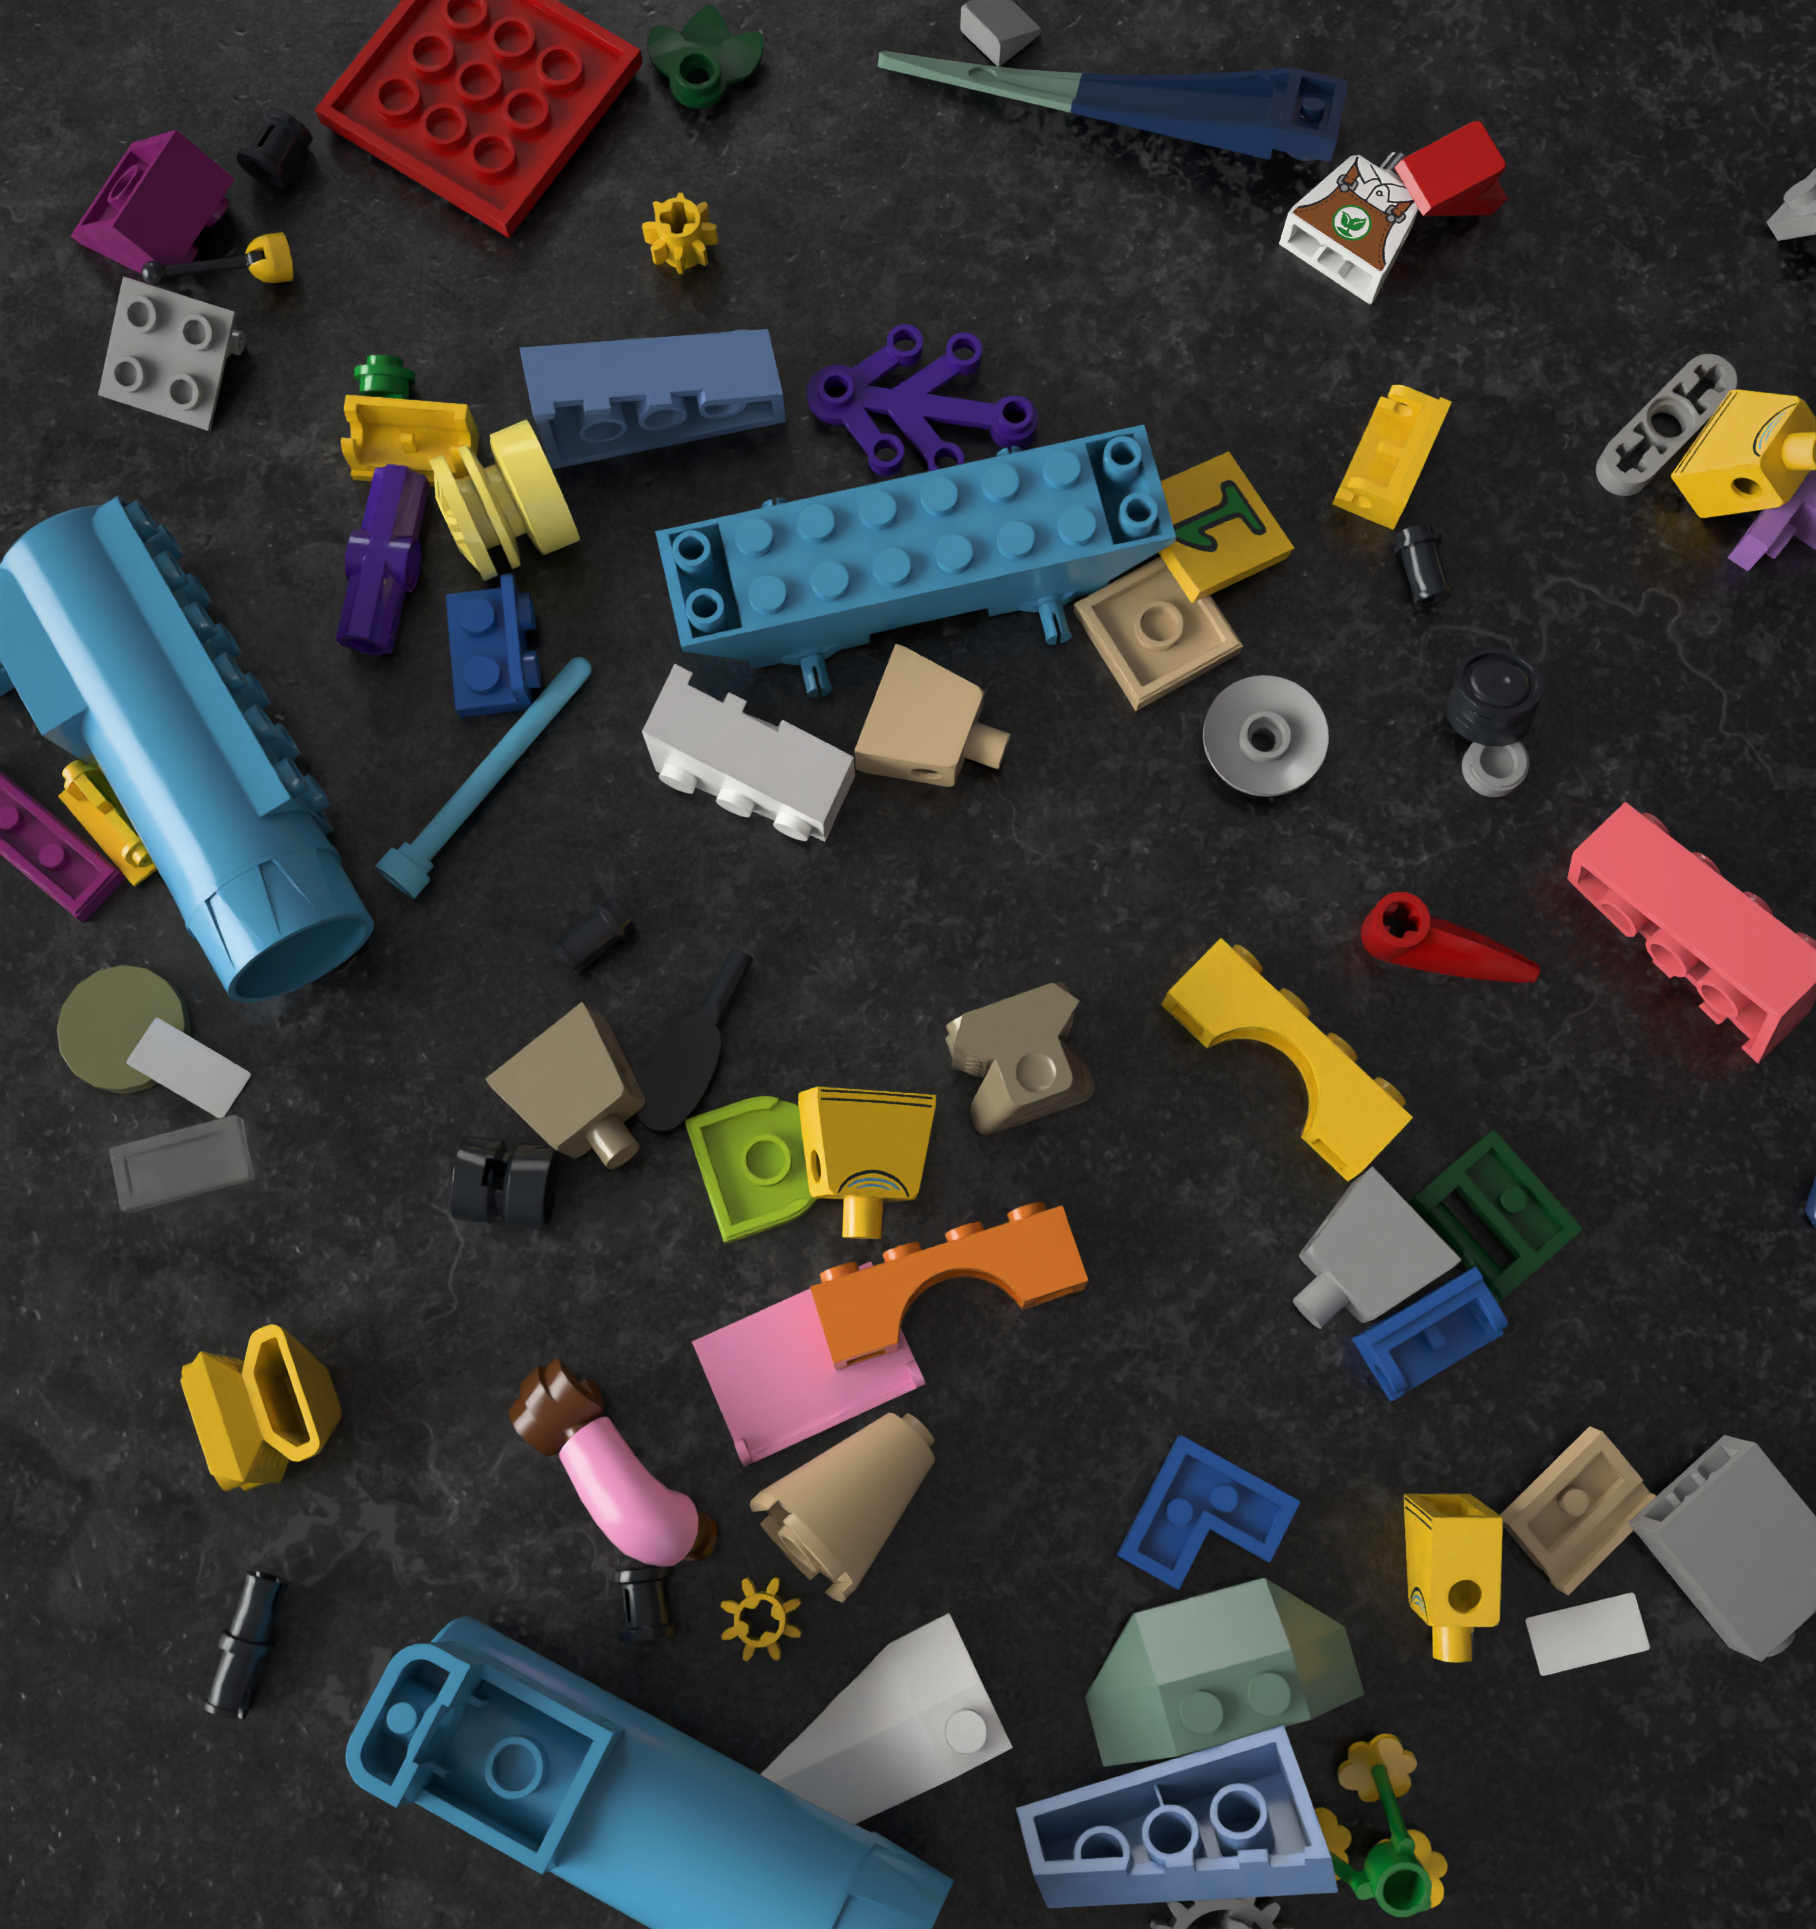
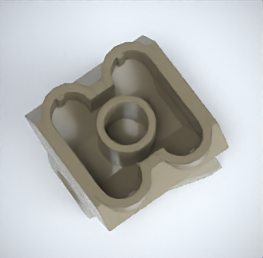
M1052 982L964 1013L947 1024L946 1027L949 1035L945 1040L953 1059L952 1069L984 1078L969 1111L973 1127L979 1135L990 1136L1086 1102L1092 1097L1095 1084L1088 1067L1065 1044L1080 1000L1070 994L1066 982Z

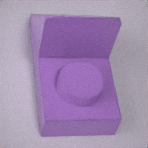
M1816 470L1808 473L1789 502L1781 507L1763 509L1728 556V559L1749 571L1764 553L1775 559L1793 535L1816 550Z

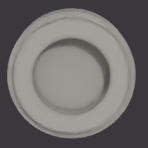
M1520 741L1503 747L1484 746L1473 742L1462 760V772L1468 785L1479 794L1488 797H1501L1514 791L1524 780L1529 769V756L1526 748Z

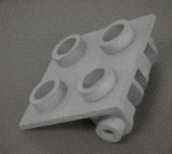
M123 276L98 395L211 431L226 359L231 354L240 355L246 344V334L239 331L235 324L237 312Z

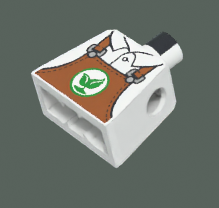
M1392 152L1380 167H1377L1360 155L1350 156L1288 212L1279 245L1371 305L1376 299L1409 235L1419 208L1394 168L1407 155L1400 152Z

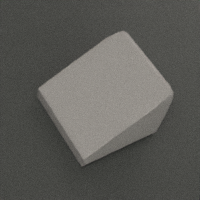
M971 0L961 7L960 31L997 67H1001L1041 34V28L1012 0Z

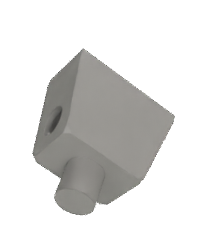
M1372 1166L1352 1182L1300 1252L1299 1257L1302 1262L1317 1277L1293 1299V1302L1306 1319L1319 1329L1331 1320L1344 1306L1363 1324L1382 1315L1452 1269L1461 1259Z

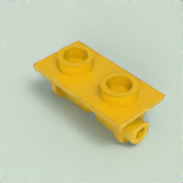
M76 760L67 765L62 772V776L66 779L64 783L66 790L59 794L58 797L130 883L136 887L156 871L157 867L99 765H87L83 760Z

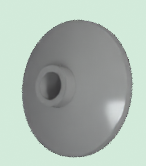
M1260 675L1247 677L1225 688L1211 704L1203 727L1205 752L1216 773L1232 787L1256 796L1284 795L1306 784L1322 765L1329 743L1327 721L1314 697L1298 684L1276 676ZM1255 735H1265L1272 741L1273 748L1265 752L1259 751L1253 746L1251 738Z

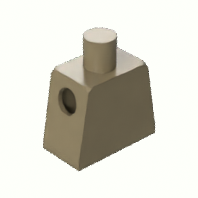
M583 1002L578 1004L485 1079L490 1087L550 1146L565 1155L575 1159L593 1148L606 1168L614 1169L630 1160L640 1148V1145L624 1122L643 1108L645 1097L609 1022L602 1014Z

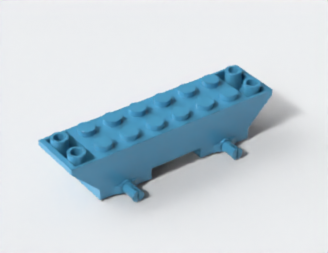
M1145 425L1022 451L1018 446H1012L1011 454H1009L1007 447L1000 450L996 455L997 457L792 502H787L784 498H776L777 505L774 506L772 499L764 502L760 509L655 531L682 651L749 661L751 670L779 663L801 665L807 697L818 698L815 674L818 677L822 697L830 694L833 690L824 659L829 658L842 649L869 644L870 634L987 608L989 617L1018 610L1039 612L1046 636V643L1056 645L1057 636L1060 643L1066 642L1072 635L1069 632L1063 606L1077 597L1093 594L1104 588L1111 579L1175 543L1176 534Z

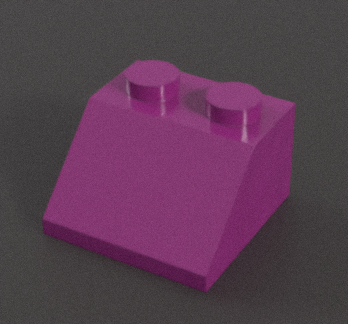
M177 129L133 142L70 236L81 245L142 274L143 265L148 261H158L163 266L192 262L198 252V246L194 244V241L204 226L208 228L214 225L227 209L229 200L224 195L235 179Z

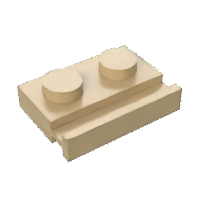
M1589 1426L1500 1516L1503 1518V1527L1535 1565L1541 1568L1551 1579V1584L1559 1591L1569 1595L1633 1531L1628 1522L1647 1506L1656 1495L1649 1492L1642 1483L1643 1479L1605 1433Z

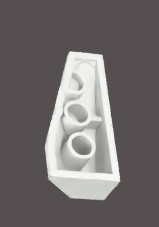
M947 1613L888 1643L872 1662L834 1698L825 1710L760 1775L855 1825L941 1785L1013 1747L950 1613Z

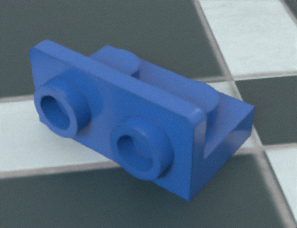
M514 574L500 575L501 588L445 594L455 710L460 718L528 710L533 704L531 688L541 687V671L537 651H528L526 630L536 629L533 599L530 592L521 593Z

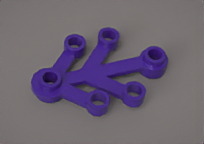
M901 324L892 328L887 336V345L853 368L843 365L823 367L813 374L807 385V403L812 413L828 424H844L868 454L870 468L881 476H891L901 470L904 464V445L897 436L888 433L882 434L867 412L889 415L927 462L928 472L940 469L936 466L935 462L942 457L952 458L957 465L964 464V454L957 445L943 442L926 420L990 429L994 442L1002 448L1008 447V450H1011L1012 446H1018L1021 449L1026 448L1033 442L1037 434V409L1031 401L1024 397L1007 396L994 404L931 395L959 375L972 374L980 367L982 345L980 340L970 333L964 332L952 336L947 343L946 354L893 389L872 385L898 366L909 367L920 360L923 353L922 334L916 327L909 324ZM901 340H909L915 344V347L910 351H900L894 345ZM966 348L971 350L974 356L968 360H961L955 357L953 353L958 349ZM832 387H842L847 392L843 396L835 398L829 396L826 390ZM1009 412H1017L1023 414L1025 419L1020 423H1011L1004 418V415ZM885 448L891 449L897 454L891 461H881L875 455L879 450Z

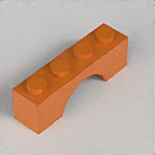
M1044 1202L1031 1203L1007 1214L1008 1223L984 1230L982 1222L969 1223L945 1233L946 1243L922 1250L920 1242L907 1243L882 1254L884 1263L859 1270L857 1262H850L820 1273L822 1283L810 1286V1290L835 1370L837 1371L898 1351L900 1329L908 1309L921 1293L944 1280L975 1278L987 1281L1006 1292L1022 1310L1084 1290L1089 1280L1063 1205L1046 1210Z

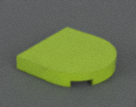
M759 1096L684 1120L725 1245L790 1223L806 1214L820 1199L813 1198L809 1192L798 1105L772 1096Z

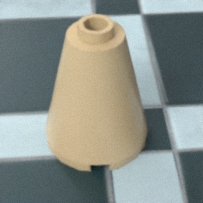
M887 1413L760 1491L751 1500L749 1506L752 1512L764 1510L768 1512L769 1515L760 1523L766 1534L810 1581L819 1572L831 1580L833 1584L824 1593L843 1603L857 1589L935 1462V1457L930 1449L935 1442L928 1429L913 1415L907 1413L900 1418L893 1413Z

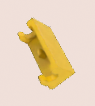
M1392 385L1388 398L1380 397L1332 504L1394 530L1452 402L1442 397L1438 400L1406 386Z
M346 395L344 413L347 422L350 423L351 438H341V448L351 468L350 475L353 480L372 481L375 468L384 467L388 463L407 466L419 474L426 475L430 486L435 487L434 471L429 460L444 455L455 481L469 475L458 448L467 445L477 457L480 434L467 404Z

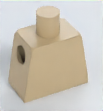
M895 644L854 750L856 770L864 773L951 787L957 781L965 758L999 769L1011 734L978 723L983 710L985 693L980 687L914 651Z

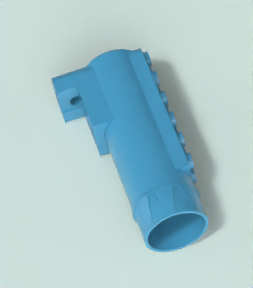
M120 495L103 505L80 507L52 516L37 524L17 539L6 552L0 564V696L16 688L43 737L85 763L100 766L171 892L185 921V927L189 935L199 942L228 996L233 1001L252 1003L272 999L319 979L356 953L368 940L374 928L372 917L341 866L342 859L339 852L330 844L325 836L334 830L323 810L330 806L327 796L317 781L310 774L303 777L294 763L293 759L300 755L296 743L281 723L273 725L265 713L264 708L271 704L268 695L254 675L250 672L244 675L234 660L242 652L228 629L221 622L214 624L205 609L211 606L213 602L197 577L192 572L186 575L178 564L177 559L184 556V552L170 530L163 523L157 526L140 501L135 500L129 504Z
M470 1616L457 1618L448 1623L430 1643L410 1645L399 1651L392 1658L353 1730L346 1748V1764L350 1776L358 1786L396 1808L414 1802L542 1875L551 1872L650 1929H932L954 1882L950 1877L877 1832L871 1833L835 1816Z

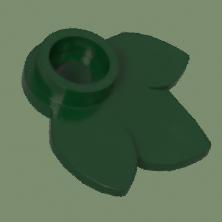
M712 4L705 5L690 18L680 33L671 28L652 26L647 45L652 65L669 77L670 88L674 97L681 104L698 109L716 104L726 93L728 85L749 78L757 70L764 50L763 36L760 32H746L731 37L725 21ZM696 80H705V81H707V82L702 83V84H691L692 82H694V81H696Z

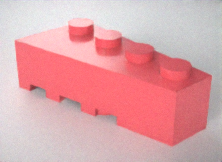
M1625 802L1573 852L1567 880L1626 937H1634L1638 932L1647 939V951L1654 959L1652 962L1669 978L1673 976L1686 977L1697 988L1700 996L1704 999V1002L1699 1007L1717 1025L1726 1018L1730 1019L1749 1038L1741 1048L1758 1064L1809 1014L1816 1001V941L1804 933H1794L1773 916L1770 907L1760 897L1751 892H1741L1721 876L1720 870L1715 863L1707 856L1699 852L1691 853L1670 837L1666 826L1658 818L1649 813L1641 814Z

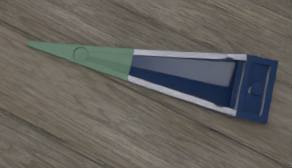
M889 51L879 52L878 67L1268 160H1270L1272 149L1286 152L1289 156L1302 161L1318 159L1331 162L1338 138L1349 82L1346 79L1292 67L1224 73L1128 75L1016 69Z

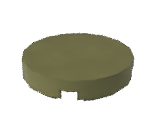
M120 965L99 970L79 983L62 1006L57 1026L60 1054L76 1076L98 1089L122 1094L150 1089L158 1084V1082L129 1066L126 1061L155 1018H160L190 1036L192 1028L188 1006L174 985L147 968Z

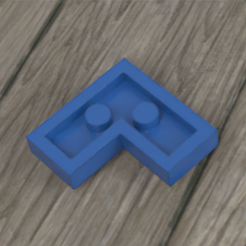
M1178 1435L1117 1556L1179 1590L1209 1530L1264 1561L1271 1562L1301 1501L1182 1435Z

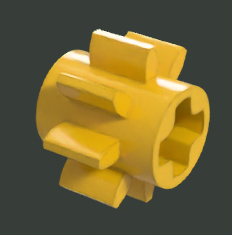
M678 193L676 198L668 199L663 203L655 201L653 208L656 222L642 224L645 242L652 245L651 252L654 264L659 265L666 261L677 269L678 274H683L685 269L694 267L698 263L706 266L708 258L705 245H715L719 242L717 226L709 222L708 204L702 202L696 206L692 201L685 199L683 193Z
M749 1577L742 1580V1589L746 1598L741 1603L734 1600H724L721 1603V1607L726 1612L735 1614L734 1626L729 1627L721 1635L722 1640H730L739 1636L746 1643L743 1650V1660L746 1662L755 1654L757 1647L766 1646L770 1656L777 1661L782 1657L781 1647L777 1641L779 1637L785 1634L791 1638H800L802 1630L797 1625L788 1623L789 1612L795 1610L802 1603L801 1598H792L784 1602L777 1595L780 1588L779 1577L772 1579L767 1587V1591L758 1592L754 1582ZM763 1600H767L773 1604L771 1616L779 1620L780 1625L778 1630L768 1628L761 1637H758L751 1633L753 1621L745 1617L744 1613L746 1608L756 1609Z

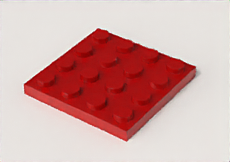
M401 0L314 110L320 123L510 238L639 70L643 61L639 48L557 0Z

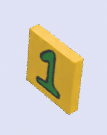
M1226 452L1160 481L1176 534L1175 543L1158 553L1191 603L1286 560L1294 550L1293 545L1230 452Z

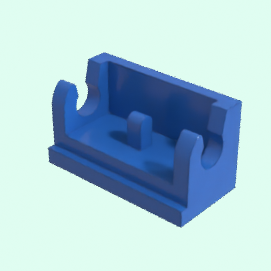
M1477 1267L1457 1274L1351 1338L1389 1401L1398 1399L1414 1387L1504 1334L1502 1329L1509 1326L1507 1319L1482 1280L1483 1277Z

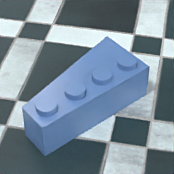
M741 329L721 333L519 348L533 417L552 470L786 422L783 392L768 329Z
M1284 1725L1016 1808L1033 1876L1047 1908L1338 1893L1332 1858Z

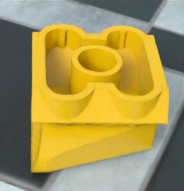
M271 1324L253 1332L249 1339L245 1361L240 1358L200 1351L193 1362L182 1366L180 1382L210 1474L215 1477L219 1486L226 1492L239 1486L242 1490L248 1491L266 1483H281L289 1459L300 1462L319 1454L341 1420L342 1410L329 1371L281 1326Z

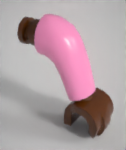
M558 1357L546 1368L538 1365L521 1382V1395L508 1410L510 1420L518 1434L535 1450L548 1457L559 1454V1458L581 1501L608 1539L623 1554L645 1564L659 1567L674 1566L683 1559L691 1562H700L707 1558L717 1541L715 1521L710 1515L696 1511L695 1504L687 1495L668 1489L652 1476L634 1455L612 1421L606 1416L601 1417L604 1414L605 1404L596 1382L585 1378L579 1383L570 1369Z

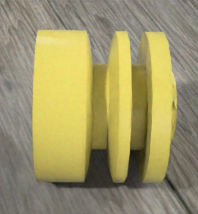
M527 419L490 434V445L495 460L494 465L483 468L467 445L458 448L469 473L468 476L455 481L444 455L429 460L434 471L435 498L460 553L480 572L483 581L498 576L487 550L501 544L511 568L514 569L521 566L515 539L520 535L527 533L536 549L543 556L580 541L577 528L560 487Z

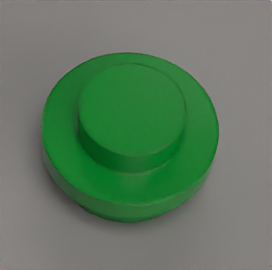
M370 355L367 356L366 365H359L354 368V379L360 382V395L408 399L409 386L415 384L416 373L410 369L403 368L404 360L399 357Z

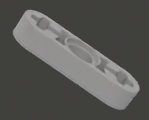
M1703 354L1690 360L1609 442L1596 464V475L1600 484L1610 493L1619 496H1630L1640 492L1709 422L1729 391L1736 390L1737 374L1733 366L1726 359L1714 354ZM1706 378L1711 380L1715 386L1713 389L1707 390L1697 400L1695 405L1686 399L1697 383L1704 381ZM1656 413L1673 415L1681 425V435L1669 438L1657 433L1651 423L1652 415ZM1640 444L1647 452L1635 468L1624 473L1617 467L1618 463L1627 459Z

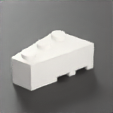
M674 664L642 730L655 770L660 773L659 779L670 787L685 793H693L694 789L698 788L717 796V804L734 814L750 817L753 811L775 820L773 826L783 834L794 839L807 841L811 835L826 841L854 780V757L784 720L780 722L779 726H775L742 712L747 701L730 692L727 693L723 703L689 686L688 682L693 673Z

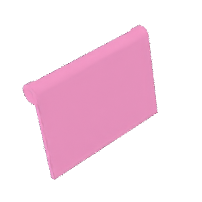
M870 1261L859 1266V1270L872 1267V1262ZM810 1289L692 1341L744 1467L926 1384L901 1329L898 1351L836 1371Z

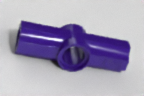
M387 463L384 467L375 468L362 527L352 531L347 543L345 575L349 583L336 640L341 646L353 649L360 654L379 657L382 654H392L405 593L414 590L419 578L421 544L418 536L430 483L426 475L419 474L407 466Z

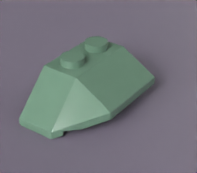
M1262 1577L1134 1612L1084 1698L1103 1767L1178 1757L1284 1725L1286 1727L1314 1719L1365 1694L1345 1626Z

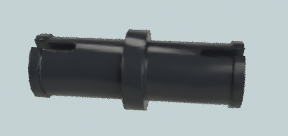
M246 1571L244 1586L230 1629L222 1630L217 1644L223 1651L208 1698L203 1705V1708L212 1714L231 1719H237L238 1717L245 1719L248 1715V1706L264 1659L271 1658L275 1647V1642L270 1637L285 1590L288 1589L290 1583L288 1580L277 1575L261 1571Z

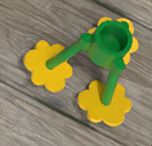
M1392 1734L1377 1735L1367 1743L1361 1741L1353 1743L1347 1751L1349 1760L1344 1761L1337 1770L1339 1783L1345 1789L1357 1790L1362 1801L1374 1802L1380 1798L1391 1831V1839H1382L1369 1851L1363 1870L1357 1871L1348 1864V1856L1344 1852L1351 1843L1350 1831L1343 1825H1338L1336 1816L1330 1810L1323 1807L1314 1809L1332 1858L1336 1881L1339 1879L1344 1880L1351 1886L1355 1895L1360 1900L1375 1897L1379 1906L1386 1913L1395 1917H1409L1419 1911H1427L1440 1904L1444 1897L1443 1883L1439 1878L1445 1875L1448 1866L1445 1857L1441 1853L1431 1851V1844L1424 1833L1418 1830H1406L1396 1800L1397 1797L1405 1795L1410 1790L1411 1778L1409 1773L1416 1769V1758L1411 1751L1403 1750L1400 1739Z

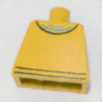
M1738 389L1730 390L1676 467L1671 478L1699 518L1781 507L1790 501L1808 473L1816 470V417L1807 403L1798 396Z
M814 1087L800 1092L798 1105L811 1196L813 1198L844 1199L843 1238L882 1239L883 1202L915 1200L919 1193L935 1113L936 1095Z
M1404 1494L1407 1582L1410 1607L1427 1625L1432 1626L1433 1658L1446 1662L1473 1661L1475 1659L1474 1627H1494L1500 1621L1503 1518L1471 1494Z

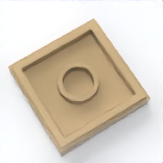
M1161 556L1074 603L1073 612L1135 711L1237 656L1243 648L1242 643L1211 595L1191 603Z

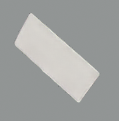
M160 1018L153 1020L126 1061L129 1066L219 1119L224 1118L251 1076V1073Z
M1632 1592L1529 1617L1525 1620L1538 1668L1542 1676L1650 1649L1637 1600Z

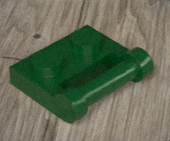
M1494 1129L1484 1135L1407 1201L1416 1213L1461 1259L1460 1262L1467 1270L1477 1267L1483 1277L1482 1280L1497 1303L1509 1295L1583 1230ZM1453 1190L1459 1194L1515 1258L1505 1268L1501 1269L1442 1202Z

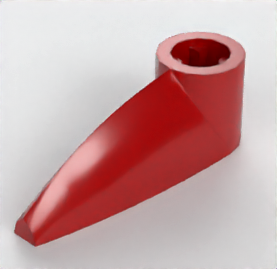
M1395 892L1386 895L1368 914L1361 927V940L1365 949L1373 957L1384 962L1450 976L1515 983H1534L1540 973V965L1515 950L1473 930L1431 916L1427 906L1421 899L1408 892ZM1389 917L1400 920V928L1407 930L1401 938H1397L1389 933L1391 926H1384Z

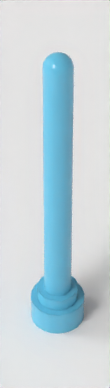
M583 657L572 658L412 844L404 842L398 850L392 847L375 866V869L387 881L411 899L417 897L431 880L427 874L434 867L430 862L432 858L587 680L592 670L590 662Z

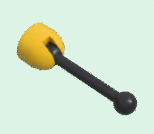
M283 232L264 234L255 238L248 244L244 256L164 266L158 261H148L143 265L141 271L143 279L153 286L162 284L166 278L243 268H247L253 276L262 282L282 283L293 281L290 249Z

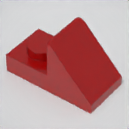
M1480 121L1471 122L1405 157L1394 167L1423 216L1492 215L1508 200L1498 182L1499 176L1507 167L1506 162Z

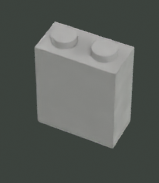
M1724 1435L1628 1522L1726 1645L1735 1651L1760 1662L1766 1657L1779 1654L1793 1642L1795 1630L1816 1612V1516L1757 1443Z

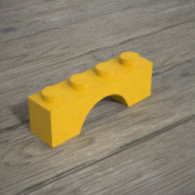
M1220 938L1167 992L1161 1005L1206 1048L1234 1039H1252L1267 1043L1288 1056L1299 1069L1308 1092V1116L1301 1138L1343 1178L1350 1181L1359 1175L1413 1118L1403 1108L1406 1104L1404 1097L1386 1080L1380 1077L1373 1080L1355 1063L1358 1060L1357 1054L1341 1037L1334 1033L1324 1035L1307 1018L1310 1016L1309 1009L1294 993L1285 988L1278 992L1260 975L1263 972L1261 964L1248 950L1237 944L1231 948Z

